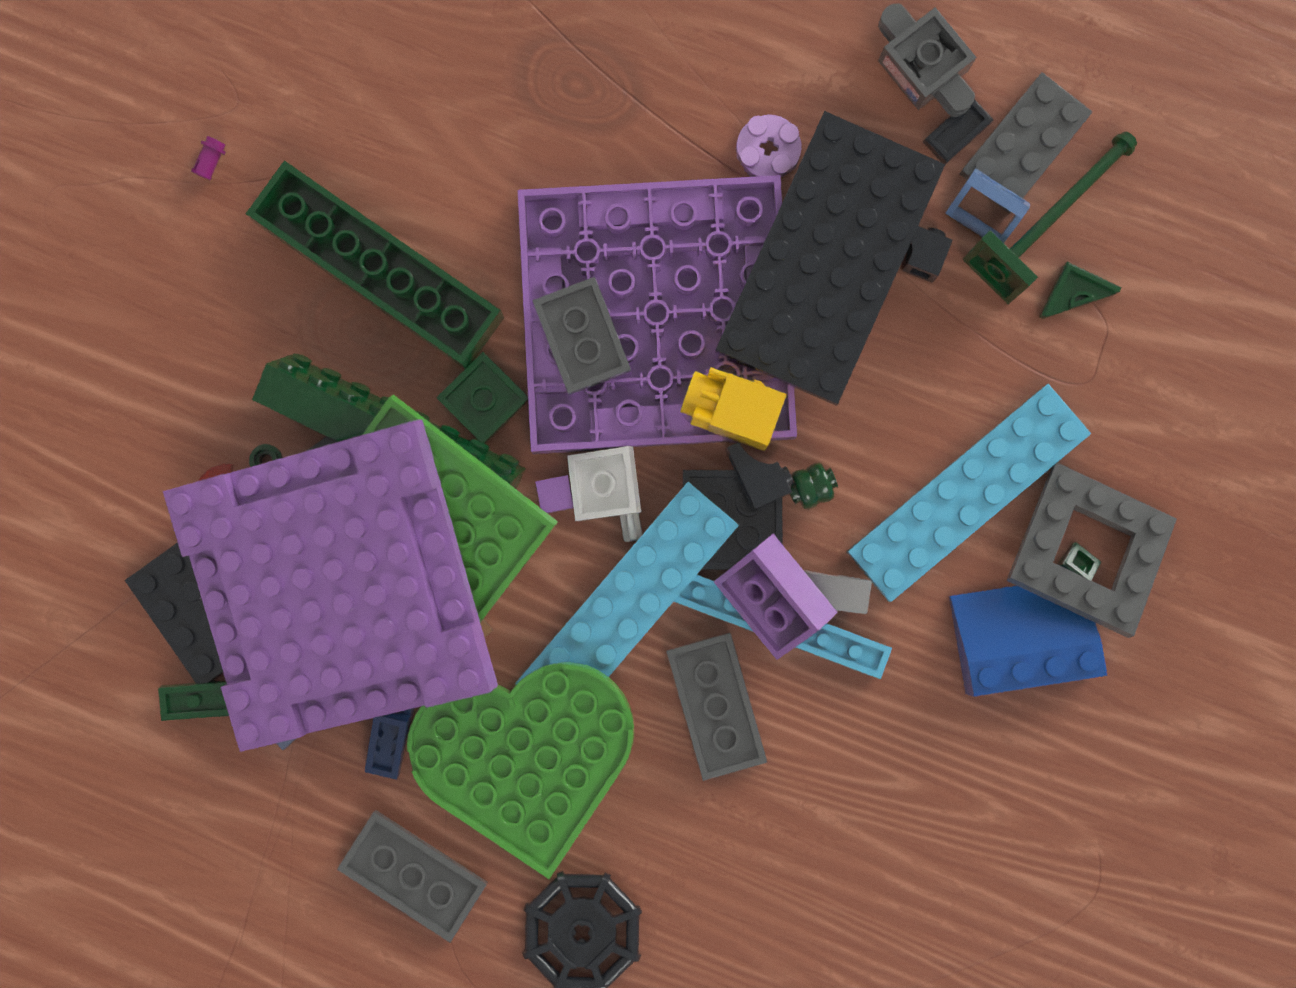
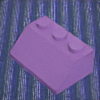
M774 534L769 536L714 581L715 585L776 660L818 632L838 613Z

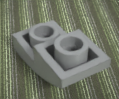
M804 570L835 610L861 614L868 613L871 580L843 575L834 576Z

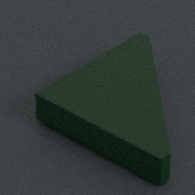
M1066 262L1039 317L1045 319L1119 293L1122 287L1070 262Z

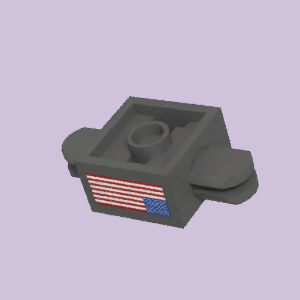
M892 4L886 7L879 20L878 28L889 43L884 46L878 62L918 110L935 98L950 116L957 117L965 114L974 102L975 93L962 76L970 70L977 57L936 7L917 22L901 4Z

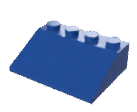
M1019 586L949 596L965 694L975 697L1108 676L1102 641L1095 622Z

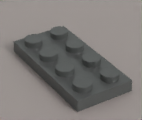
M1041 72L959 174L968 180L976 168L1023 198L1093 111ZM999 205V206L1002 207L1005 211H1007L1009 214L1011 213L1009 210H1007V209L1004 208L1003 206Z
M731 633L667 650L703 781L767 763Z
M377 810L372 813L337 869L448 942L452 941L488 883Z

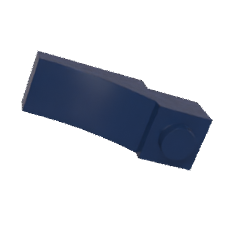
M414 708L373 718L365 766L366 773L397 780L401 771Z

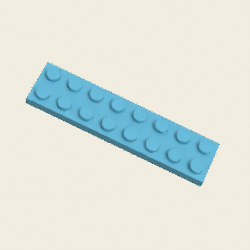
M1046 384L851 547L847 553L887 601L892 602L1091 433L1049 384Z
M687 482L515 684L517 685L525 676L540 667L560 662L584 664L599 670L609 677L739 524L690 482Z

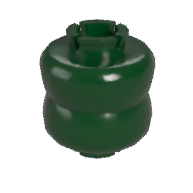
M813 463L806 469L796 470L791 474L794 485L790 486L792 490L790 495L795 505L800 502L804 509L809 510L819 503L830 502L834 499L833 488H838V484L831 468L825 470L821 463Z

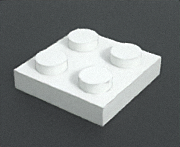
M633 446L567 456L575 521L641 513Z

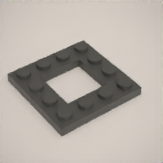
M1056 463L1051 467L1006 581L1120 635L1131 638L1137 630L1177 518ZM1073 510L1131 536L1111 590L1053 563Z

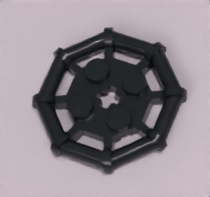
M564 871L556 873L557 877L530 903H526L523 908L526 912L523 957L524 959H529L554 988H608L634 962H639L640 960L639 922L640 914L642 913L640 905L636 906L610 878L611 875L606 872L603 875L565 874ZM570 887L597 888V891L593 898L585 896L573 897ZM562 891L565 902L552 914L544 911L543 908ZM605 892L623 912L613 915L600 901L603 893ZM539 919L548 923V941L542 944H538ZM626 921V944L622 946L616 943V924ZM580 925L583 927L587 925L590 928L588 931L590 938L587 941L584 938L576 940L574 938L576 934L575 926ZM551 951L564 965L560 973L542 953ZM612 952L620 955L602 974L599 965ZM585 967V969L592 970L594 977L567 975L570 969Z

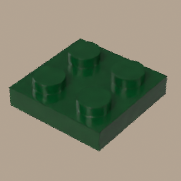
M484 352L436 397L479 441L485 444L528 402V396Z

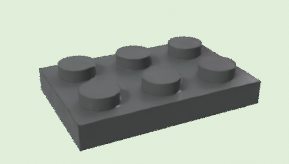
M595 277L532 300L568 395L631 372Z

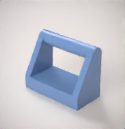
M975 168L945 214L981 237L991 230L1004 243L1029 210L1030 203ZM971 187L1015 214L1002 234L958 206Z

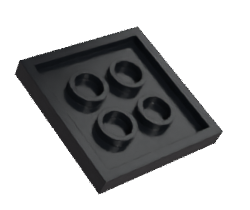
M683 470V487L687 482H690L739 524L701 570L730 569L772 534L783 545L782 498L753 511L734 470Z

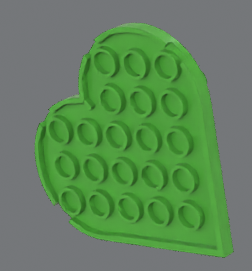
M560 662L545 665L529 673L512 691L498 685L489 693L431 707L421 706L409 729L407 752H409L413 769L411 772L414 779L432 801L550 879L626 764L634 740V720L625 695L612 679L599 670L584 664Z

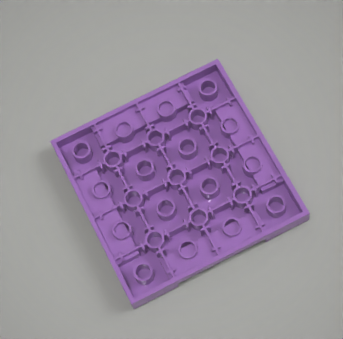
M780 175L518 190L532 454L598 451V449L626 446L645 447L716 442L738 443L732 439L691 425L692 416L680 412L694 372L696 371L708 376L710 367L752 382L759 380L766 387L787 394L770 441L793 440L797 437L794 387L715 352L782 205ZM595 277L631 372L568 395L532 300Z
M422 419L163 491L182 557L189 555L227 683L221 687L240 752L300 738L307 733L420 706L431 707L489 693L498 686Z

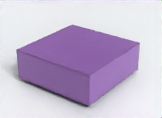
M568 475L535 481L540 508L546 513L574 508Z

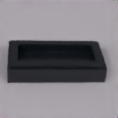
M974 99L973 104L965 114L957 117L949 116L924 139L923 143L942 163L947 164L985 130L994 119Z

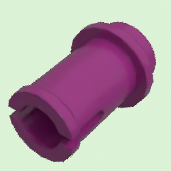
M207 136L206 140L200 143L203 147L191 172L211 181L221 154H226L224 151L226 145Z

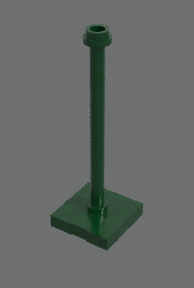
M1124 131L1121 134H1117L1112 139L1113 147L1010 249L990 230L962 259L1008 305L1038 278L1019 257L1122 155L1130 156L1135 151L1137 140L1131 133Z

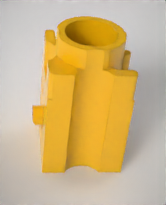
M710 367L708 376L696 371L694 372L680 412L692 416L691 425L765 451L771 440L787 394L766 387L759 380L752 382Z

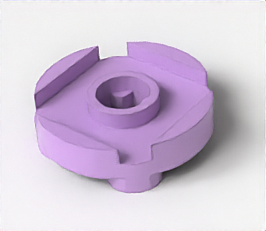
M777 115L752 117L740 131L736 145V155L738 161L740 160L741 165L745 168L744 171L751 177L775 175L782 177L794 170L799 161L802 147L798 128L785 118ZM767 141H772L773 145L778 148V151H772L770 156L764 154V149L760 147L761 143L765 144Z

